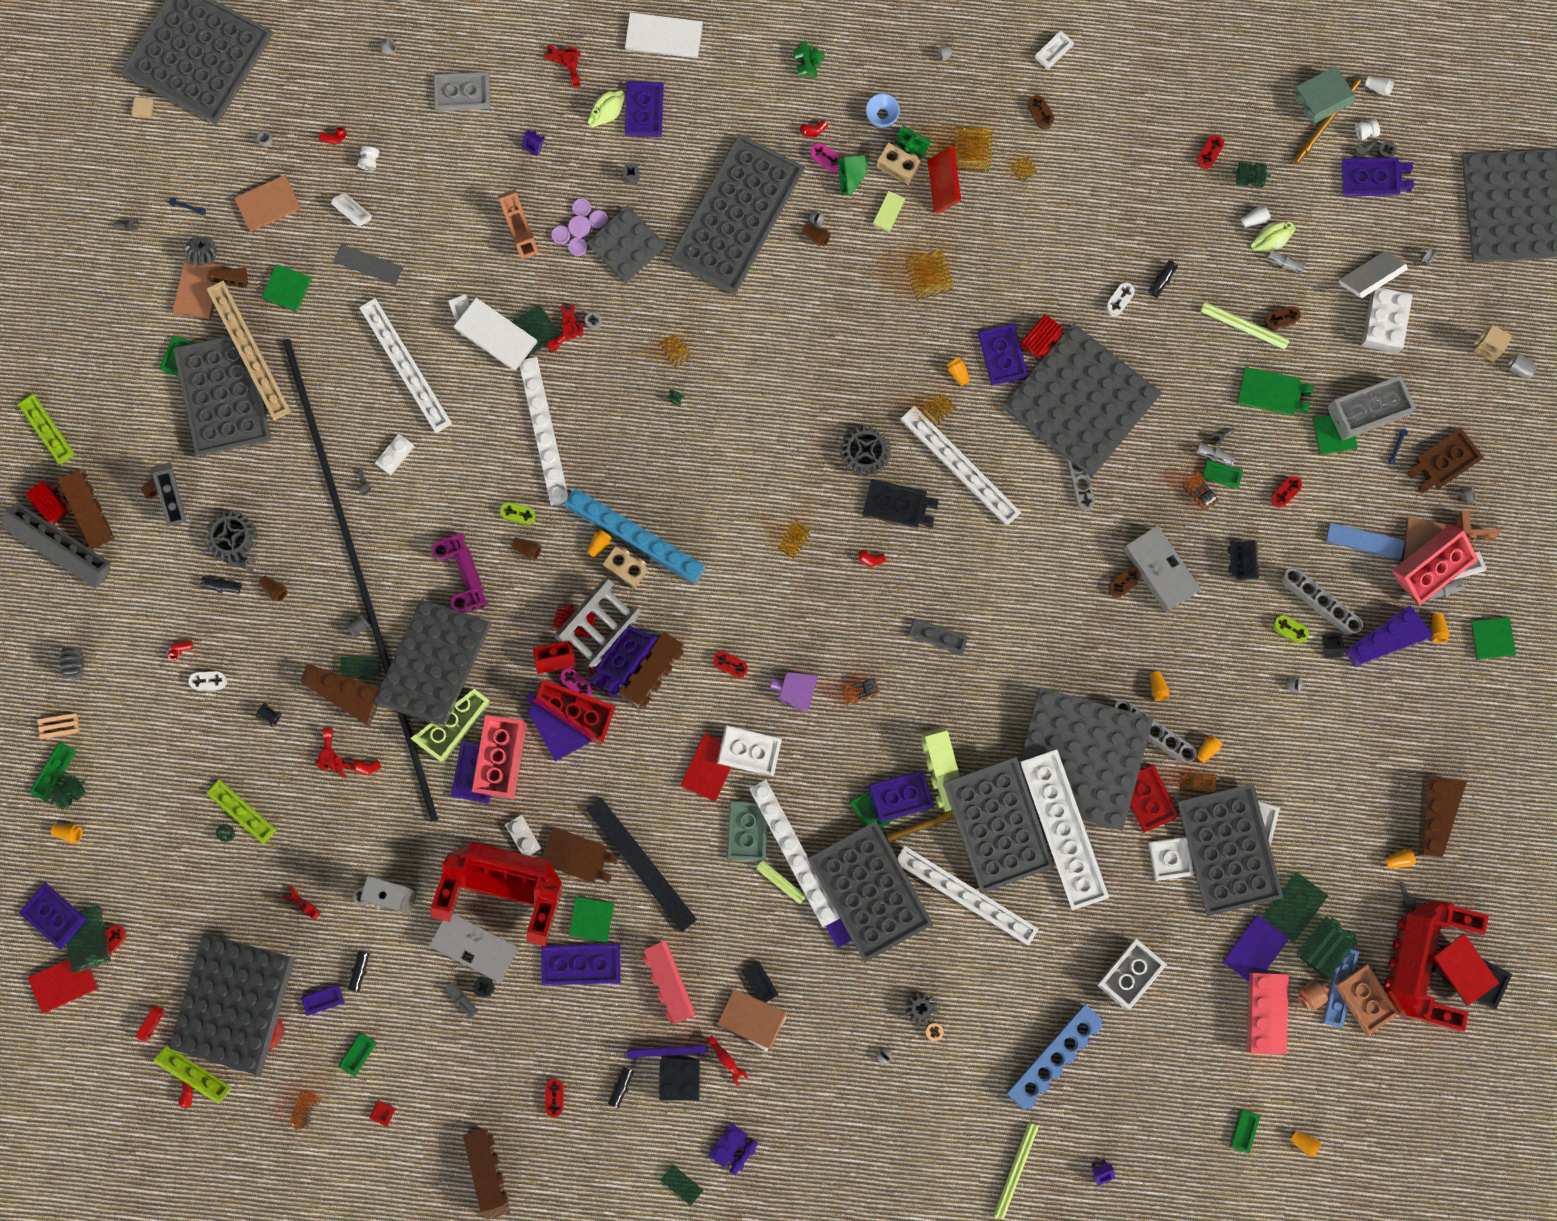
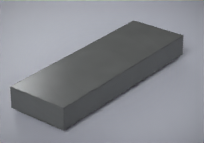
M914 618L908 634L910 638L961 656L968 640V636Z

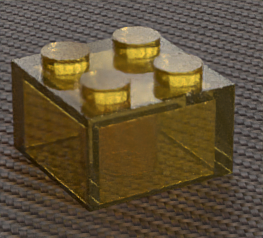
M955 126L953 147L955 148L957 170L989 172L993 129Z
M943 249L906 259L905 267L916 300L952 290L953 281Z

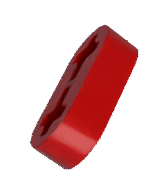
M1213 135L1208 139L1197 158L1199 167L1208 169L1214 164L1224 146V140L1221 136ZM1215 141L1218 142V146H1216L1215 149L1212 150L1211 147ZM1207 154H1209V160L1206 163H1204L1203 158H1205Z
M1296 476L1289 477L1272 494L1271 503L1277 508L1284 507L1301 490L1302 481ZM1296 482V488L1289 492L1287 488L1290 486V483ZM1284 492L1286 494L1283 498L1284 502H1277V496H1281Z
M720 651L713 658L716 668L736 678H742L748 672L746 662L727 652ZM725 656V660L730 664L722 663V665H719L717 658ZM732 664L735 666L742 664L744 672L736 673V669L731 667Z
M116 925L110 927L94 945V954L99 958L110 957L125 941L127 937L125 928ZM120 930L121 932L119 933V935L121 937L114 938L113 941H111V939L114 937L113 931ZM109 943L106 947L107 953L100 954L101 949L99 947L106 946Z
M155 1005L138 1030L136 1038L144 1043L147 1042L162 1019L165 1009Z
M551 1079L545 1087V1111L550 1117H557L561 1115L564 1109V1085L559 1079ZM553 1082L560 1086V1090L556 1091V1097H553V1090H549V1086H552ZM553 1099H556V1106H560V1110H557L556 1114L549 1110V1106L553 1105Z

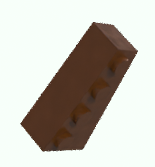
M77 470L57 479L59 482L57 487L62 495L65 494L68 500L65 502L66 506L76 517L74 522L78 530L81 529L84 534L82 539L86 547L90 546V549H95L115 540L106 517L100 514L102 508L96 498L93 499L94 489L92 484L85 480V477L88 476L86 470Z
M486 1128L464 1134L463 1139L480 1213L487 1220L509 1214V1199L503 1187V1174L501 1171L499 1172L498 1164H500L497 1152L494 1153L493 1145H495L493 1134H489Z

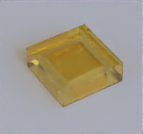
M1027 156L1011 166L1012 171L1021 183L1037 172V169Z

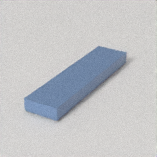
M1334 523L1329 524L1325 541L1397 560L1402 558L1405 540Z
M1341 946L1338 948L1323 1024L1343 1028L1348 1006L1335 987V984L1356 970L1359 951Z

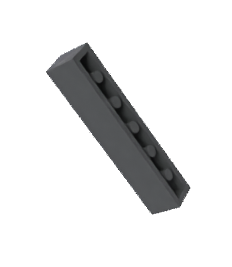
M18 502L4 512L1 528L94 588L107 579L110 562Z

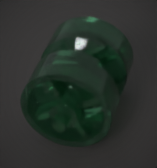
M1239 161L1237 170L1232 172V174L1236 175V185L1240 186L1251 184L1252 187L1263 188L1266 178H1270V174H1267L1266 163L1255 162L1252 165L1248 161Z
M71 774L63 780V785L56 784L48 789L52 798L50 801L51 805L55 803L61 810H64L72 804L73 799L79 800L86 795V791L83 788L85 781H79Z

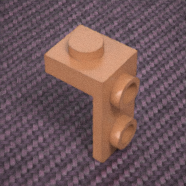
M1461 511L1455 518V527L1464 530L1468 540H1475L1477 537L1491 540L1501 534V529L1471 530L1470 511Z

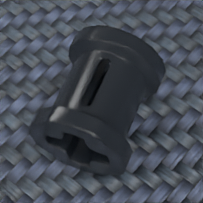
M263 703L256 713V717L268 722L270 727H274L282 715L280 711H274L266 703Z

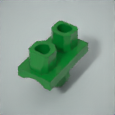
M806 40L802 41L800 47L793 49L795 59L797 61L804 59L805 62L797 65V72L801 77L808 75L812 78L818 77L816 66H821V60L825 58L824 52H819L818 47H814L812 51V46L808 45Z
M904 125L901 126L894 143L903 147L905 151H910L922 159L925 157L932 142Z

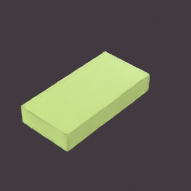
M888 191L873 225L890 233L905 202V198Z

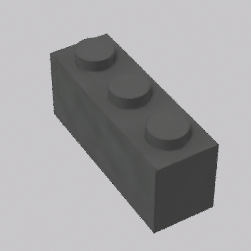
M171 462L153 466L152 474L167 527L185 523L186 515Z

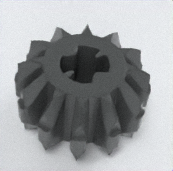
M198 236L196 239L191 238L190 241L186 242L185 256L189 263H194L195 267L199 264L203 267L204 264L211 265V262L216 260L217 247L212 239H207L206 236L203 238Z
M73 646L62 648L59 659L62 676L66 679L82 677L84 673L82 650Z
M916 992V1000L908 997L912 1005H904L906 1008H911V1011H906L905 1015L912 1013L913 1016L909 1021L912 1022L917 1018L916 1025L918 1026L921 1019L924 1025H928L926 1017L934 1021L930 1013H938L937 1010H932L931 1008L937 1006V1003L930 1004L929 1002L933 999V996L926 1000V992L922 993L921 999L918 992ZM922 1003L926 1007V1012H922L920 1015L916 1011V1006H920Z

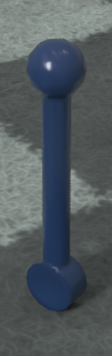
M171 198L169 200L171 206L178 205L193 211H197L200 215H204L206 213V210L204 208L199 209L181 202H177L175 198Z
M1401 429L1399 433L1400 438L1392 456L1388 459L1389 464H1394L1396 461L1395 457L1402 440L1408 434L1406 429Z

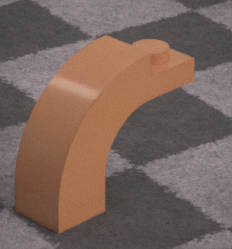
M516 190L498 195L521 260L538 254L535 240Z

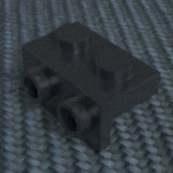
M1230 541L1227 551L1229 558L1231 557V565L1228 566V572L1232 579L1236 581L1259 579L1257 541Z

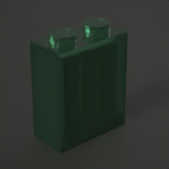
M1325 917L1296 955L1328 981L1358 944L1357 936L1348 929L1347 931L1340 927L1341 924L1332 917L1330 919Z

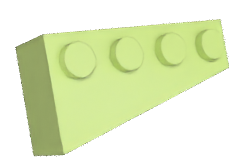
M473 689L455 704L445 727L430 723L411 739L441 763H444L491 702L477 690Z
M942 726L921 732V744L923 751L926 752L928 757L926 759L928 769L933 774L931 778L933 788L937 789L939 795L936 796L939 808L942 807L946 812L950 811L951 807L942 782L959 777L960 775L948 731Z

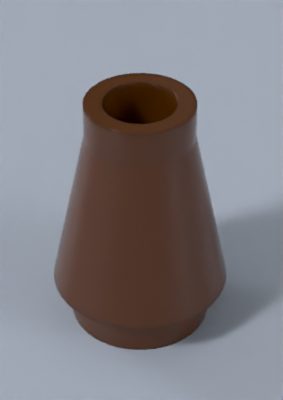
M805 224L802 229V234L818 246H826L831 236L827 229Z
M515 537L511 545L512 548L529 559H537L541 552V545L537 541Z
M263 576L259 581V585L263 587L273 601L280 602L287 595L288 591L285 585L268 576Z

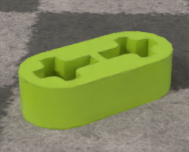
M507 502L500 508V514L504 520L522 525H532L536 520L535 511L530 507ZM509 507H511L512 511L517 513H510L509 516H507L504 510H508ZM527 512H530L532 518H528L527 521H525L523 516H520V513L527 514Z
M1279 616L1273 623V628L1277 633L1295 643H1302L1309 636V631L1304 625L1288 616ZM1284 620L1286 622L1285 625L1290 629L1286 627L1283 629L1279 628L1280 624L1278 621L1282 622ZM1292 630H1294V631H1296V632H1298L1299 630H1302V631H1303V632H1302V635H1303L1304 637H1300V638L1298 639V638L1296 637L1297 634H1296L1295 632H1293Z

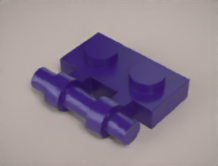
M731 1123L708 1156L723 1167L728 1162H731L733 1166L729 1172L736 1176L739 1170L742 1171L745 1167L744 1163L749 1156H753L755 1153L754 1149L759 1143L752 1139L749 1144H746L744 1139L748 1134ZM740 1146L744 1151L736 1159L733 1155Z

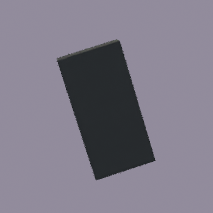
M759 961L742 970L760 1001L766 1003L779 995Z

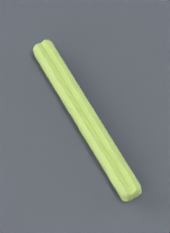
M1207 302L1201 308L1202 313L1282 349H1285L1289 343V339Z
M1032 1123L1027 1125L994 1211V1216L1004 1219L1038 1131V1126Z

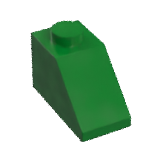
M865 155L837 158L841 196L852 195L867 175L868 162L865 159Z

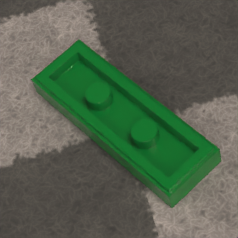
M59 741L29 793L48 802L78 751Z

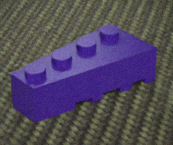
M1410 605L1344 651L1352 664L1358 667L1429 640L1434 635Z

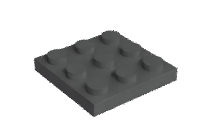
M628 205L587 242V245L625 284L666 247V244Z

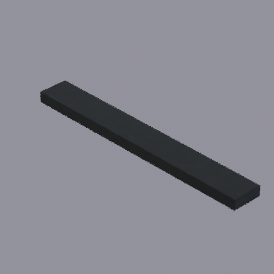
M600 798L586 809L678 928L683 932L697 921L696 917L604 800Z

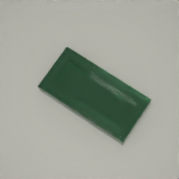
M341 657L340 675L345 677L380 676V657Z
M674 1164L661 1179L665 1185L690 1206L704 1191Z

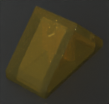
M675 334L659 343V346L674 368L690 359L689 349Z
M942 394L923 407L922 414L936 427L956 407Z
M794 520L778 549L794 559L809 539L811 530L797 520Z

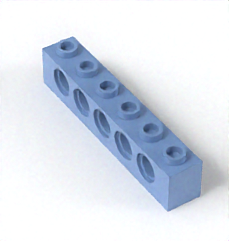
M1084 1004L1006 1094L1023 1110L1031 1109L1038 1101L1035 1098L1040 1093L1044 1094L1051 1085L1048 1083L1053 1078L1058 1079L1064 1072L1062 1067L1066 1063L1070 1065L1077 1057L1075 1055L1079 1048L1083 1050L1090 1042L1088 1038L1091 1034L1096 1035L1103 1027L1101 1023L1104 1020ZM1080 1023H1084L1087 1027V1031L1083 1035L1077 1031V1026ZM1066 1038H1071L1074 1041L1072 1049H1067L1064 1046ZM1055 1052L1061 1056V1061L1058 1064H1054L1051 1061V1056ZM1042 1067L1048 1071V1076L1045 1079H1041L1038 1076V1070ZM1029 1082L1035 1086V1091L1032 1094H1028L1025 1091V1085Z

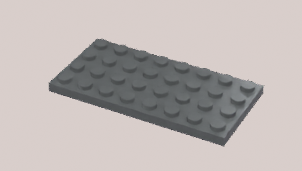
M739 134L671 255L669 262L736 295L802 176L805 166Z

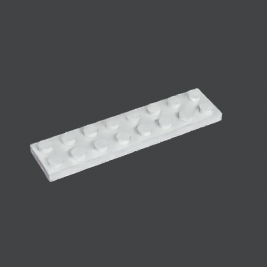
M1056 749L1021 761L1026 781L1071 909L1075 910L1109 898L1058 750Z

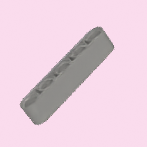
M1292 567L1283 573L1281 577L1282 584L1345 635L1353 636L1362 629L1363 622L1357 615L1298 568ZM1289 573L1295 576V582H1292L1288 579L1287 576ZM1304 585L1310 588V594L1303 591ZM1319 597L1325 600V606H1321L1318 603ZM1333 610H1338L1341 613V617L1336 618L1333 615ZM1353 622L1356 625V630H1351L1348 623Z
M1120 700L1113 706L1117 708L1119 705H1122L1126 708V711L1150 717L1126 700ZM1153 719L1151 727L1158 730V736L1154 737L1149 734L1148 741L1182 764L1193 761L1196 757L1195 748ZM1167 738L1174 741L1175 745L1173 748H1169L1166 745ZM1185 749L1190 752V759H1185L1182 756V750Z

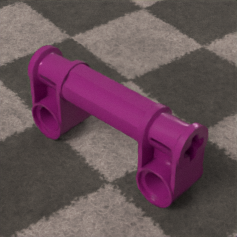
M459 533L435 542L432 546V554L434 559L439 562L455 558L466 591L456 594L451 598V608L455 611L467 613L488 606L489 602L484 597V588L470 549L465 544L464 533ZM438 548L446 550L443 555L436 554ZM461 600L465 605L462 608H456L454 606L455 602Z

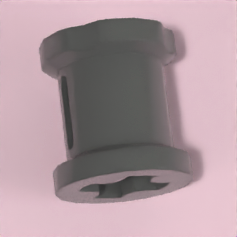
M629 163L623 167L622 173L625 183L636 185L640 180L637 165Z
M361 613L352 622L345 624L355 638L366 627H371Z

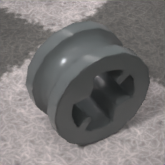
M1390 141L1383 142L1378 149V156L1380 158H1392L1396 153V146ZM1385 147L1387 150H1391L1389 154L1387 152H1383Z

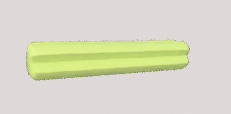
M761 861L757 865L756 869L797 903L801 904L806 898L805 894L768 864Z

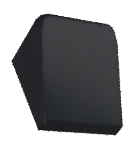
M1322 635L1324 658L1343 657L1345 646L1342 635Z

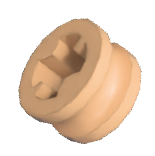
M937 1023L928 1025L925 1030L927 1038L931 1041L940 1040L944 1034L942 1026ZM934 1026L939 1028L938 1033H940L938 1037L934 1036L935 1038L930 1036L931 1032L929 1031L931 1027L934 1029Z

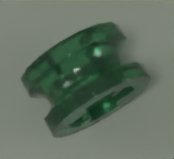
M669 390L670 395L666 396V400L681 406V400H684L685 396L675 390Z
M221 824L216 829V836L220 841L230 842L235 837V830L228 824ZM228 828L227 830L230 831V835L223 838L224 836L221 835V831Z

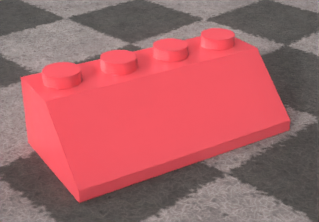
M1450 524L1395 567L1392 572L1399 585L1418 605H1421L1477 561L1478 557L1464 530Z
M485 715L472 792L514 800L527 729L525 721Z
M664 940L645 949V955L642 957L646 967L650 966L653 973L650 974L654 985L658 984L660 992H657L661 1004L665 1002L668 1010L665 1011L668 1021H673V1024L696 1016L667 942Z
M1249 973L1248 1053L1287 1054L1289 974Z

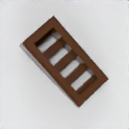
M247 269L208 271L207 281L216 283L224 281L227 285L247 287Z

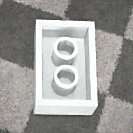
M1377 288L1370 293L1361 347L1398 354L1404 348L1413 294L1384 288Z
M1134 939L1096 985L1128 1011L1167 964L1138 939Z

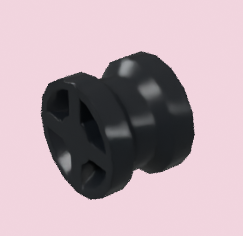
M480 978L474 983L473 989L477 996L487 998L493 994L495 986L492 980Z

